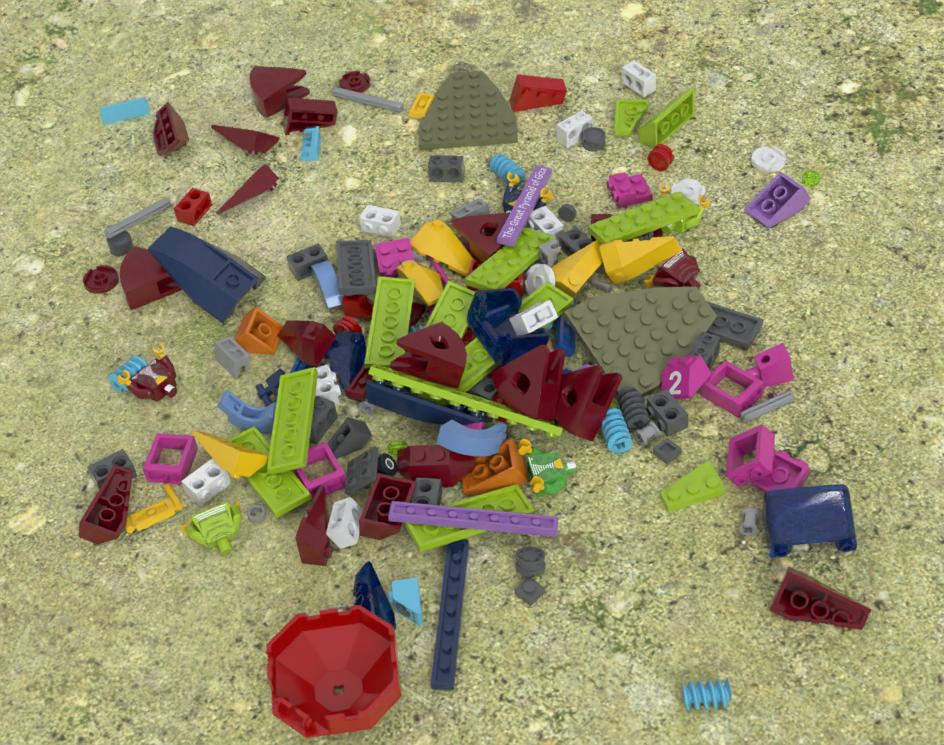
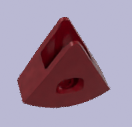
M254 66L250 72L249 80L254 104L258 112L268 118L285 109L287 98L302 99L309 95L310 90L308 88L294 85L306 76V70Z
M510 213L463 217L451 221L455 230L462 235L458 237L459 241L478 264L482 265L504 246L497 243V237Z
M135 246L123 259L120 267V282L130 310L182 290L147 249Z
M439 322L397 339V346L408 353L391 361V369L452 388H459L467 361V353L462 339L451 327L443 322Z
M540 345L491 373L493 383L501 398L512 409L525 416L554 421L565 351L563 349H556L549 352L546 345Z
M599 365L562 375L555 412L556 420L566 431L591 442L594 440L622 380V375L617 372L602 375L603 368Z

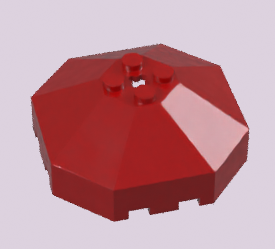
M361 605L351 606V610L338 612L337 608L320 610L319 615L307 616L306 612L298 613L266 644L268 656L267 679L272 694V714L305 738L372 729L402 696L394 627ZM341 687H344L343 694L338 693L337 695H334L335 688L340 689Z

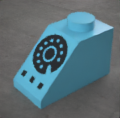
M410 578L392 581V590H388L390 603H394L396 612L418 626H422L423 619L418 579Z

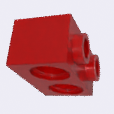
M192 188L174 208L177 221L195 226L212 206L209 192Z

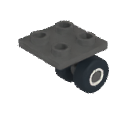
M374 446L356 458L351 459L347 463L345 494L350 495L375 481L377 473L389 476L395 475L397 464L393 457L386 453L378 456L379 449Z

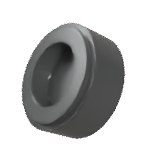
M563 204L558 210L559 217L566 222H571L577 215L576 209L570 204Z

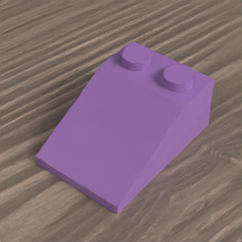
M780 172L744 210L767 228H770L799 212L811 198L803 186Z

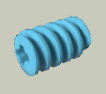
M497 154L490 162L491 171L499 176L508 186L510 183L507 179L509 172L513 174L512 179L515 178L516 174L519 176L520 180L514 187L521 184L525 179V171L517 166L508 156Z
M132 356L130 360L125 362V365H121L119 369H116L113 374L108 376V381L118 393H121V389L127 392V385L118 383V375L125 378L122 375V371L126 370L130 373V380L148 364L140 356Z
M618 408L608 409L601 424V430L609 451L624 453L631 449L633 441L622 416L623 413Z
M717 679L715 686L711 680H707L705 687L701 680H698L696 687L692 681H689L687 688L682 681L683 704L687 711H690L691 704H694L696 710H699L701 703H703L706 710L709 709L710 703L713 704L715 709H718L719 702H722L724 709H727L728 702L731 701L729 679H725L724 685L720 679Z

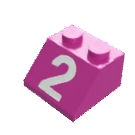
M701 355L671 358L662 370L661 392L667 389L675 399L691 398L712 374Z

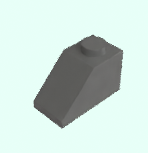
M347 417L327 444L335 458L338 459L361 450L372 437V434L365 422Z

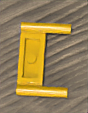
M170 484L164 486V490L169 498L131 514L129 517L127 516V522L124 527L127 533H132L135 528L137 531L147 529L151 525L167 520L175 515L174 510L180 511L183 509L182 502Z

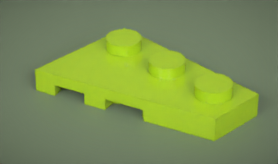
M616 100L614 136L632 135L649 106V100Z
M707 460L661 491L660 498L667 511L671 512L725 495L726 488L710 460Z

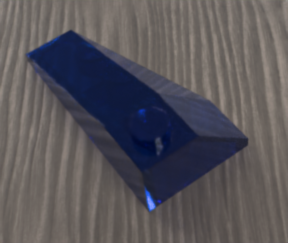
M348 330L335 334L337 337L324 356L325 359H329L331 362L332 371L338 374L340 378L339 383L345 394L352 381L364 366L366 357L364 335ZM348 397V399L360 401V400H357V399H353V398Z
M367 561L355 575L353 596L356 597L354 606L361 605L392 625L395 631L394 611L372 563Z

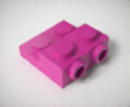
M623 172L609 176L607 188L612 192L613 201L617 202L619 208L652 200V193L642 174L627 177L626 173Z
M410 238L374 244L380 277L394 278L399 276L396 267L402 265L404 261H414Z
M774 450L772 473L752 481L751 484L789 504L797 489H801L811 472L808 464L803 460L797 459L796 461L790 458V455L785 451L779 450L778 452Z

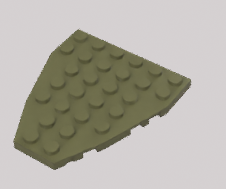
M483 71L450 73L434 94L435 97L425 117L419 123V150L518 143L517 118L499 88Z
M654 287L599 295L564 311V317L596 365L602 366V374L617 372L622 375L616 395L624 388L635 387L642 394V397L661 386L662 370L668 364L667 362L673 357L688 356L702 331L707 333L717 318L716 313L697 287Z

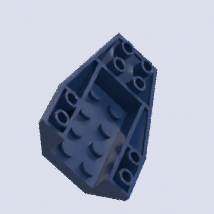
M170 226L148 247V251L189 298L221 323H224L234 313L236 304L251 288L256 289L266 279L265 275L240 257L175 227Z
M367 380L366 382L368 403L411 419L441 425L451 420L461 425L493 421V418L487 416V412L480 410L479 413L468 410V406L463 404L460 407L454 405L444 406L411 394L410 387L403 386V388L393 386L391 385L392 381H389L388 385L385 380L384 382L377 380Z

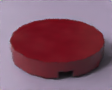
M360 71L348 72L339 80L340 88L359 93L365 92L371 85L369 75L367 73L362 74Z
M107 265L97 266L94 270L90 269L83 277L85 289L94 294H102L112 290L119 281L115 269Z

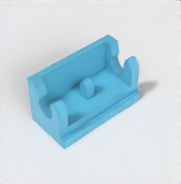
M319 127L305 129L303 133H310L311 136L303 137L300 160H319L321 146Z

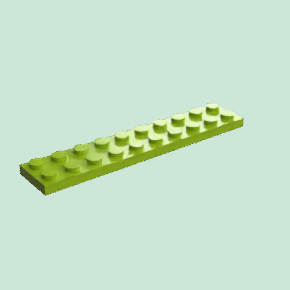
M549 282L544 283L465 346L467 353L465 369L459 388L454 389L467 392L554 321L552 320L529 334L517 336L510 322L511 317L537 303L551 300L559 317L564 311L574 305V299ZM411 391V394L441 405H451L447 399L441 398V400L430 398L429 393L422 392V394H417Z
M377 363L373 364L369 370V374L373 375L372 379L381 382H384V380L392 381L391 385L403 388V386L410 387V391L417 394L426 392L430 394V398L436 400L444 398L449 400V404L458 407L463 404L468 406L470 411L479 413L480 410L487 412V416L498 419L500 416L506 418L507 423L513 425L521 423L525 425L526 429L532 431L540 429L544 431L545 435L550 437L561 436L563 427L556 421L528 417L515 411L510 406L442 384L420 379Z

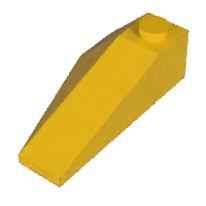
M440 219L425 223L410 241L411 248L419 255L424 257L428 255L434 258V262H443L448 265L449 269L464 276L468 275L471 262L474 259L451 228Z

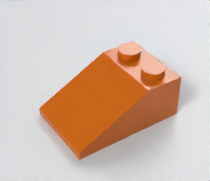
M509 439L500 444L498 453L489 456H475V469L462 479L464 495L485 494L514 484L520 486L528 482L525 457L519 453L520 447L512 439Z

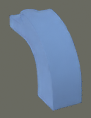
M327 260L311 265L312 278L318 283L326 308L329 309L343 304L342 299L344 296L339 295L338 279L331 263Z
M229 390L223 392L217 407L229 416L228 422L243 430L255 426L260 433H272L276 402L267 407H254L243 402Z
M451 420L441 425L437 444L453 452L469 456L493 455L499 452L500 444L506 438L507 425L499 422L488 429L476 430Z

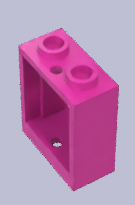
M725 360L714 369L713 373L702 384L701 396L740 418L741 411L750 408L763 396L764 382ZM727 377L746 388V390L735 398L717 388L716 385Z
M763 424L730 438L726 477L738 487L772 473L775 435ZM756 450L755 460L743 464L744 455Z
M157 433L143 467L147 482L182 485L181 481L188 477L198 450L195 437ZM163 448L184 450L178 466L157 464Z
M327 442L308 449L306 467L327 458L334 472L309 482L302 468L293 470L296 477L311 494L312 499L310 502H313V498L320 486H324L327 496L345 488L346 485L345 473Z

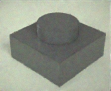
M666 438L653 448V454L664 463L669 464L682 454V448L669 438Z
M531 577L525 579L514 589L515 595L529 606H532L545 594V588Z

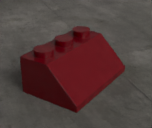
M377 473V478L374 481L359 519L360 536L382 540L400 532L403 522L389 521L391 501L410 503L417 481Z

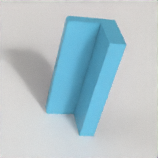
M146 97L99 108L104 125L150 114Z

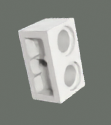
M632 61L622 67V83L645 97L656 91V74L636 61Z
M580 111L556 124L557 141L568 148L583 140V132L593 127V118L584 111Z
M367 205L359 217L361 231L392 238L401 225L399 211Z
M546 206L532 211L526 223L528 228L555 236L558 241L559 235L564 233L563 224Z
M551 300L537 303L511 317L510 322L516 335L520 336L533 332L558 318Z
M329 364L317 367L318 377L315 399L319 396L333 401L335 405L339 404L338 396L341 395L339 384H334L337 382L335 372L330 371Z
M213 458L181 481L185 494L199 506L209 501L213 496L231 484L228 472L222 470Z
M351 497L334 502L326 535L340 549L357 544L360 534L359 519L363 510Z

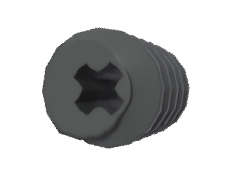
M635 387L621 390L617 395V401L627 428L631 430L644 428L650 422V418L646 411L642 394Z

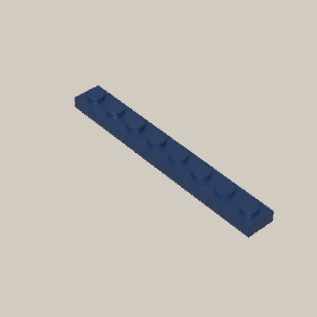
M458 540L447 544L431 677V689L454 690L470 546L469 540Z

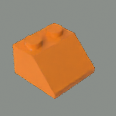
M254 307L243 317L234 340L248 353L273 355L280 341L277 335L283 325L259 308Z

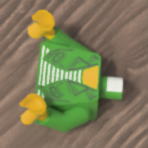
M522 439L519 442V453L521 455L527 453L528 455L527 467L531 477L530 485L534 486L533 491L536 493L537 498L547 494L556 495L567 486V475L577 473L574 461L563 463L559 453L540 451L531 447V443L527 439Z

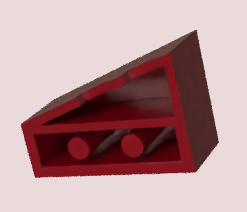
M287 98L282 123L285 136L295 131L303 132L308 128L319 127L320 129L334 126L338 113L335 101Z

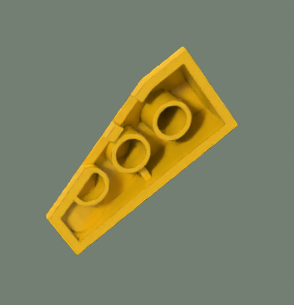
M674 236L652 237L650 240L639 241L638 238L630 242L614 240L599 247L605 271L614 285L629 281L682 251Z
M596 240L555 264L551 268L555 276V287L575 298L603 264L599 249L602 244Z
M413 260L404 261L402 265L396 267L399 278L415 280L414 296L427 306L438 302L443 292L440 274Z
M193 432L194 437L220 468L229 472L230 477L241 479V476L250 477L268 462L269 455L263 452L244 448V445L229 442L227 439L210 433Z

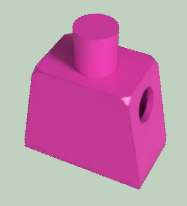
M784 343L755 355L756 367L745 370L750 375L763 381L764 387L794 380L790 355Z

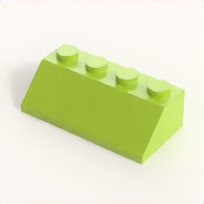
M690 88L679 94L654 117L650 118L646 124L641 126L638 131L639 143L653 149L656 145L664 143L694 116L695 88Z

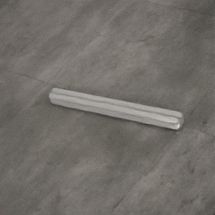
M334 87L332 90L335 97L396 112H402L404 108L403 103L339 87Z
M164 198L105 229V237L110 239L170 207V199Z

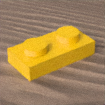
M419 93L409 111V117L417 119L425 117L435 96L433 94Z

